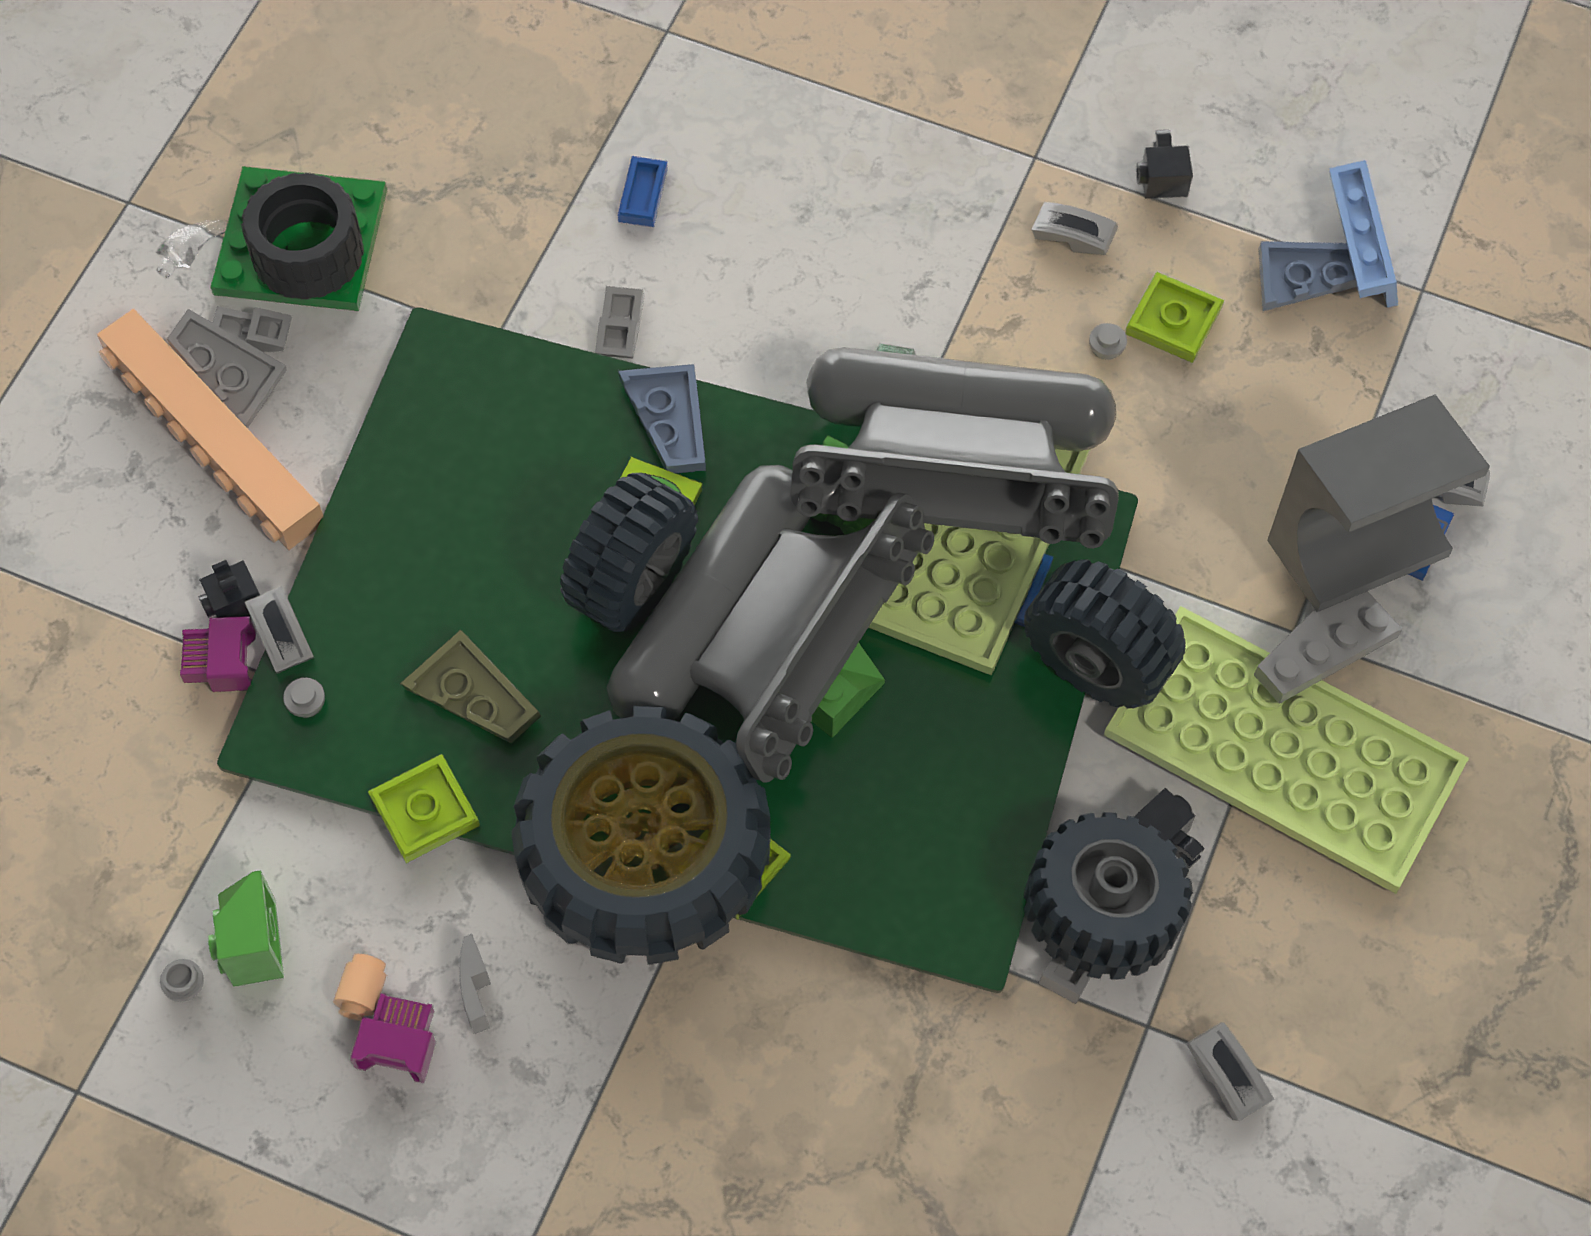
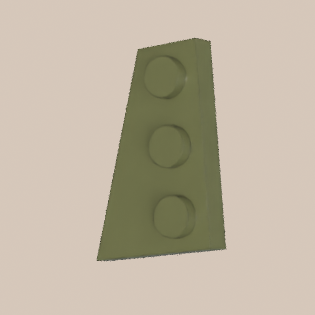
M461 630L400 683L404 689L509 743L514 742L541 717L536 708Z

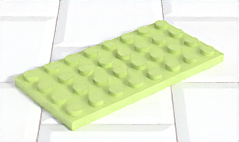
M1055 449L1059 463L1066 473L1080 474L1091 449L1078 452ZM924 523L925 529L934 533V544L928 554H917L912 562L915 566L913 579L908 585L898 584L889 600L882 605L868 628L992 675L1049 544L1043 542L1040 538L1022 536L1021 534Z
M1180 606L1175 615L1177 617L1176 623L1180 624L1184 631L1186 648L1182 661L1151 703L1134 709H1127L1125 706L1119 707L1107 725L1104 736L1396 894L1469 757L1322 680L1279 704L1254 676L1257 666L1270 654L1269 652Z

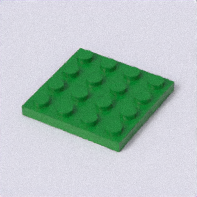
M243 166L210 287L213 295L359 311L387 194L386 182L323 175L330 178L331 181L340 184L352 199L363 239L364 255L361 258L362 263L350 282L345 283L338 291H333L321 298L315 297L308 300H301L300 298L291 299L271 291L258 278L242 232L243 210L247 207L250 197L262 185H266L272 179L279 176L283 177L291 173H305ZM319 222L299 223L279 234L272 245L290 251L306 250L325 241L332 234L334 228Z

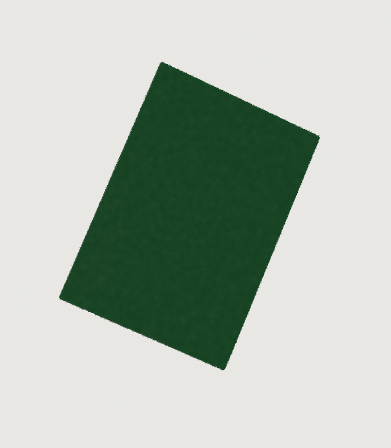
M421 307L414 308L405 324L287 598L314 658L276 674L265 649L251 685H249L218 757L217 764L219 769L226 773L380 817L368 791L442 754L480 823V826L456 839L514 855L511 830L516 826L514 804L523 778L530 773L536 774L539 769L537 757L559 735L564 734L571 740L582 733L581 721L609 710L613 720L621 719L610 705L607 685L613 669L654 611L652 609L648 617L643 622H638L635 628L614 632L569 606L565 602L560 590L562 587L560 585V577L564 573L563 564L569 556V548L573 540L576 539L580 526L584 520H587L596 502H599L604 497V493L608 488L616 485V481L621 478L630 458L633 457L664 469L619 379L618 372L651 367ZM696 380L706 470L675 473L702 483V492L695 504L698 515V523L695 525L697 530L695 537L691 541V549L682 563V568L745 476L759 466L781 465L792 470L795 454L801 447L823 445L827 436L850 446L856 440L861 427L836 425L821 419L811 409ZM1118 490V505L1113 530L1100 547L1086 548L1080 542L1062 540L1055 544H1049L1045 554L1052 556L1053 561L1042 588L1056 568L1074 560H1090L1093 564L1102 562L1108 564V567L1113 570L1120 569L1138 504L1137 496ZM810 517L802 531L816 535H844L837 526L827 521L819 522ZM1014 623L992 675L868 628L859 644L885 679V684L833 738L813 722H810L813 726L812 737L805 746L796 744L789 755L792 760V766L786 778L783 780L773 778L769 782L757 780L758 785L765 788L770 813V839L790 853L791 858L755 898L748 912L739 916V920L992 993H1000L1005 988L1025 915L1024 908L1027 903L1024 898L1025 886L1037 853L1041 850L1042 844L1046 839L1086 692L1077 690L1067 680L1063 681L1055 674L1056 671L1051 666H1046L1040 659L1041 655L1031 647L1030 638L1026 637L1025 627ZM461 630L536 708L541 717L514 742L509 743L404 689L400 683ZM300 678L316 680L321 684L325 693V702L322 708L311 717L305 718L293 715L288 711L284 703L286 688L290 683ZM702 686L698 687L679 718L675 720L681 722L685 713L691 714L717 727L718 739L723 743L728 740L736 743L738 732L745 721L730 702ZM654 780L627 782L603 792L586 806L572 829L568 852L578 866L592 878L637 891L659 889L685 877L674 868V865L712 824L714 819L700 800L676 785Z

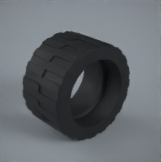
M307 172L305 174L291 173L287 176H279L257 189V192L250 197L247 207L243 210L242 232L254 270L257 272L260 281L266 284L271 291L291 299L300 298L301 300H308L315 297L321 298L341 289L345 283L350 282L354 277L356 270H359L362 263L361 258L364 255V246L355 207L351 197L344 191V188L340 184L331 181L330 178ZM319 222L334 228L332 234L325 241L306 250L290 251L272 245L279 234L299 223Z

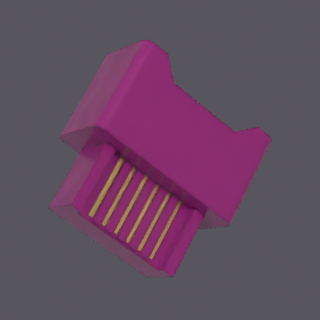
M250 616L210 618L209 628L182 630L183 645L180 676L184 683L208 682L212 692L248 690L252 679L248 676L247 647L256 640V630Z
M381 993L373 1019L362 1018L350 1057L354 1068L366 1071L374 1065L408 1071L415 1082L425 1083L436 1044L433 1033L429 1031L434 1014L433 1005L390 997Z

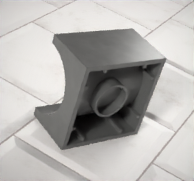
M1436 394L1298 449L1267 541L1316 612L1322 611L1448 558L1453 547L1440 527L1432 498L1486 476L1490 465Z

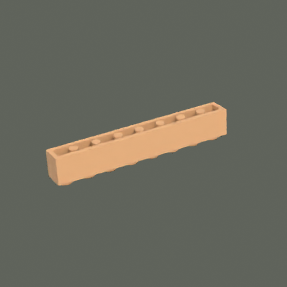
M134 308L97 333L103 348L99 351V354L109 368L112 370L116 367L119 368L123 373L121 377L127 387L134 394L140 391L146 397L144 402L156 418L163 416L169 422L166 424L169 431L180 443L186 440L190 444V452L202 467L209 465L215 471L213 476L224 491L233 490L238 496L236 500L241 509L249 517L256 515L262 521L260 527L273 543L279 540L290 550L317 530L323 517L320 504Z

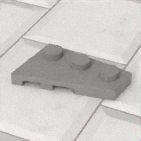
M190 309L186 310L167 338L168 344L247 428L287 371L286 365Z

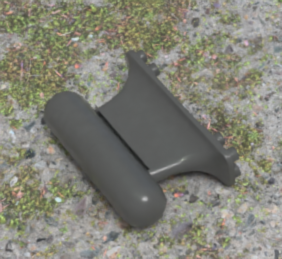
M846 347L826 351L815 360L810 369L806 384L811 408L821 419L836 425L861 427V430L856 440L848 448L807 445L801 447L796 452L793 460L790 496L791 501L797 507L800 514L807 517H813L819 513L838 515L845 521H855L859 518L876 519L892 495L904 493L910 495L917 506L922 507L923 523L1015 533L1022 536L1040 538L1048 544H1055L1061 540L1080 542L1086 548L1100 547L1110 536L1118 505L1117 486L1108 478L1066 473L1059 463L1055 449L1077 452L1089 450L1107 440L1116 420V403L1112 391L1101 379L1081 373Z
M781 465L759 466L741 481L613 669L607 685L610 705L616 715L621 719L634 717V706L666 708V718L675 721L679 718L698 687L702 686L730 702L745 720L737 735L736 748L752 777L761 782H769L773 778L780 780L786 778L792 766V760L789 755L796 744L805 746L812 737L813 726L810 722L816 708L882 605L889 600L898 584L908 585L913 579L915 566L912 562L917 554H928L933 547L934 533L925 529L923 509L915 504L910 495L904 493L892 495L878 517L870 525L859 531L835 536L816 535L802 532L810 517L800 514L797 507L791 501V469Z

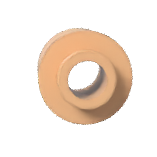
M354 954L352 961L346 963L333 1003L340 1008L339 1014L361 1021L364 1016L374 1015L387 977L384 973L386 964L382 960L366 954Z

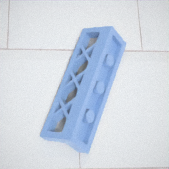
M1363 160L1329 168L1359 297L1363 298L1383 293L1387 308L1397 306V282L1367 162Z

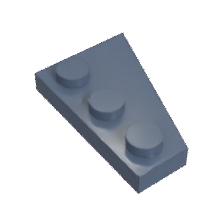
M1261 241L1259 265L1263 311L1357 287L1346 243Z
M687 364L618 371L619 379L664 469L673 473L705 471L706 465L695 365Z

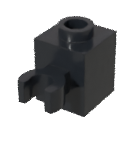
M1170 129L1156 130V141H1153V147H1145L1143 160L1136 165L1137 184H1143L1145 199L1188 197L1193 178L1189 145L1172 146Z
M227 560L212 565L214 573L199 579L205 594L198 596L207 617L209 618L216 615V618L250 616L245 601L260 596V593L244 560L229 566Z
M1165 787L1134 818L1139 819L1138 824L1146 828L1151 825L1161 832L1159 837L1163 841L1169 839L1178 849L1176 853L1177 858L1182 857L1189 869L1201 858L1200 853L1205 848L1195 838L1187 835L1196 815L1192 812L1190 804L1182 796L1173 795Z

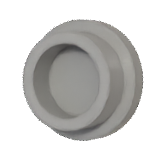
M1100 324L1090 333L1089 345L1094 354L1101 359H1114L1123 353L1126 348V333L1115 324Z
M300 678L293 681L284 692L286 708L290 713L298 717L306 718L317 714L325 702V693L321 684L311 678Z
M187 959L171 962L165 967L160 977V986L164 994L169 999L177 1002H184L194 998L200 992L204 983V976L200 967L195 962Z

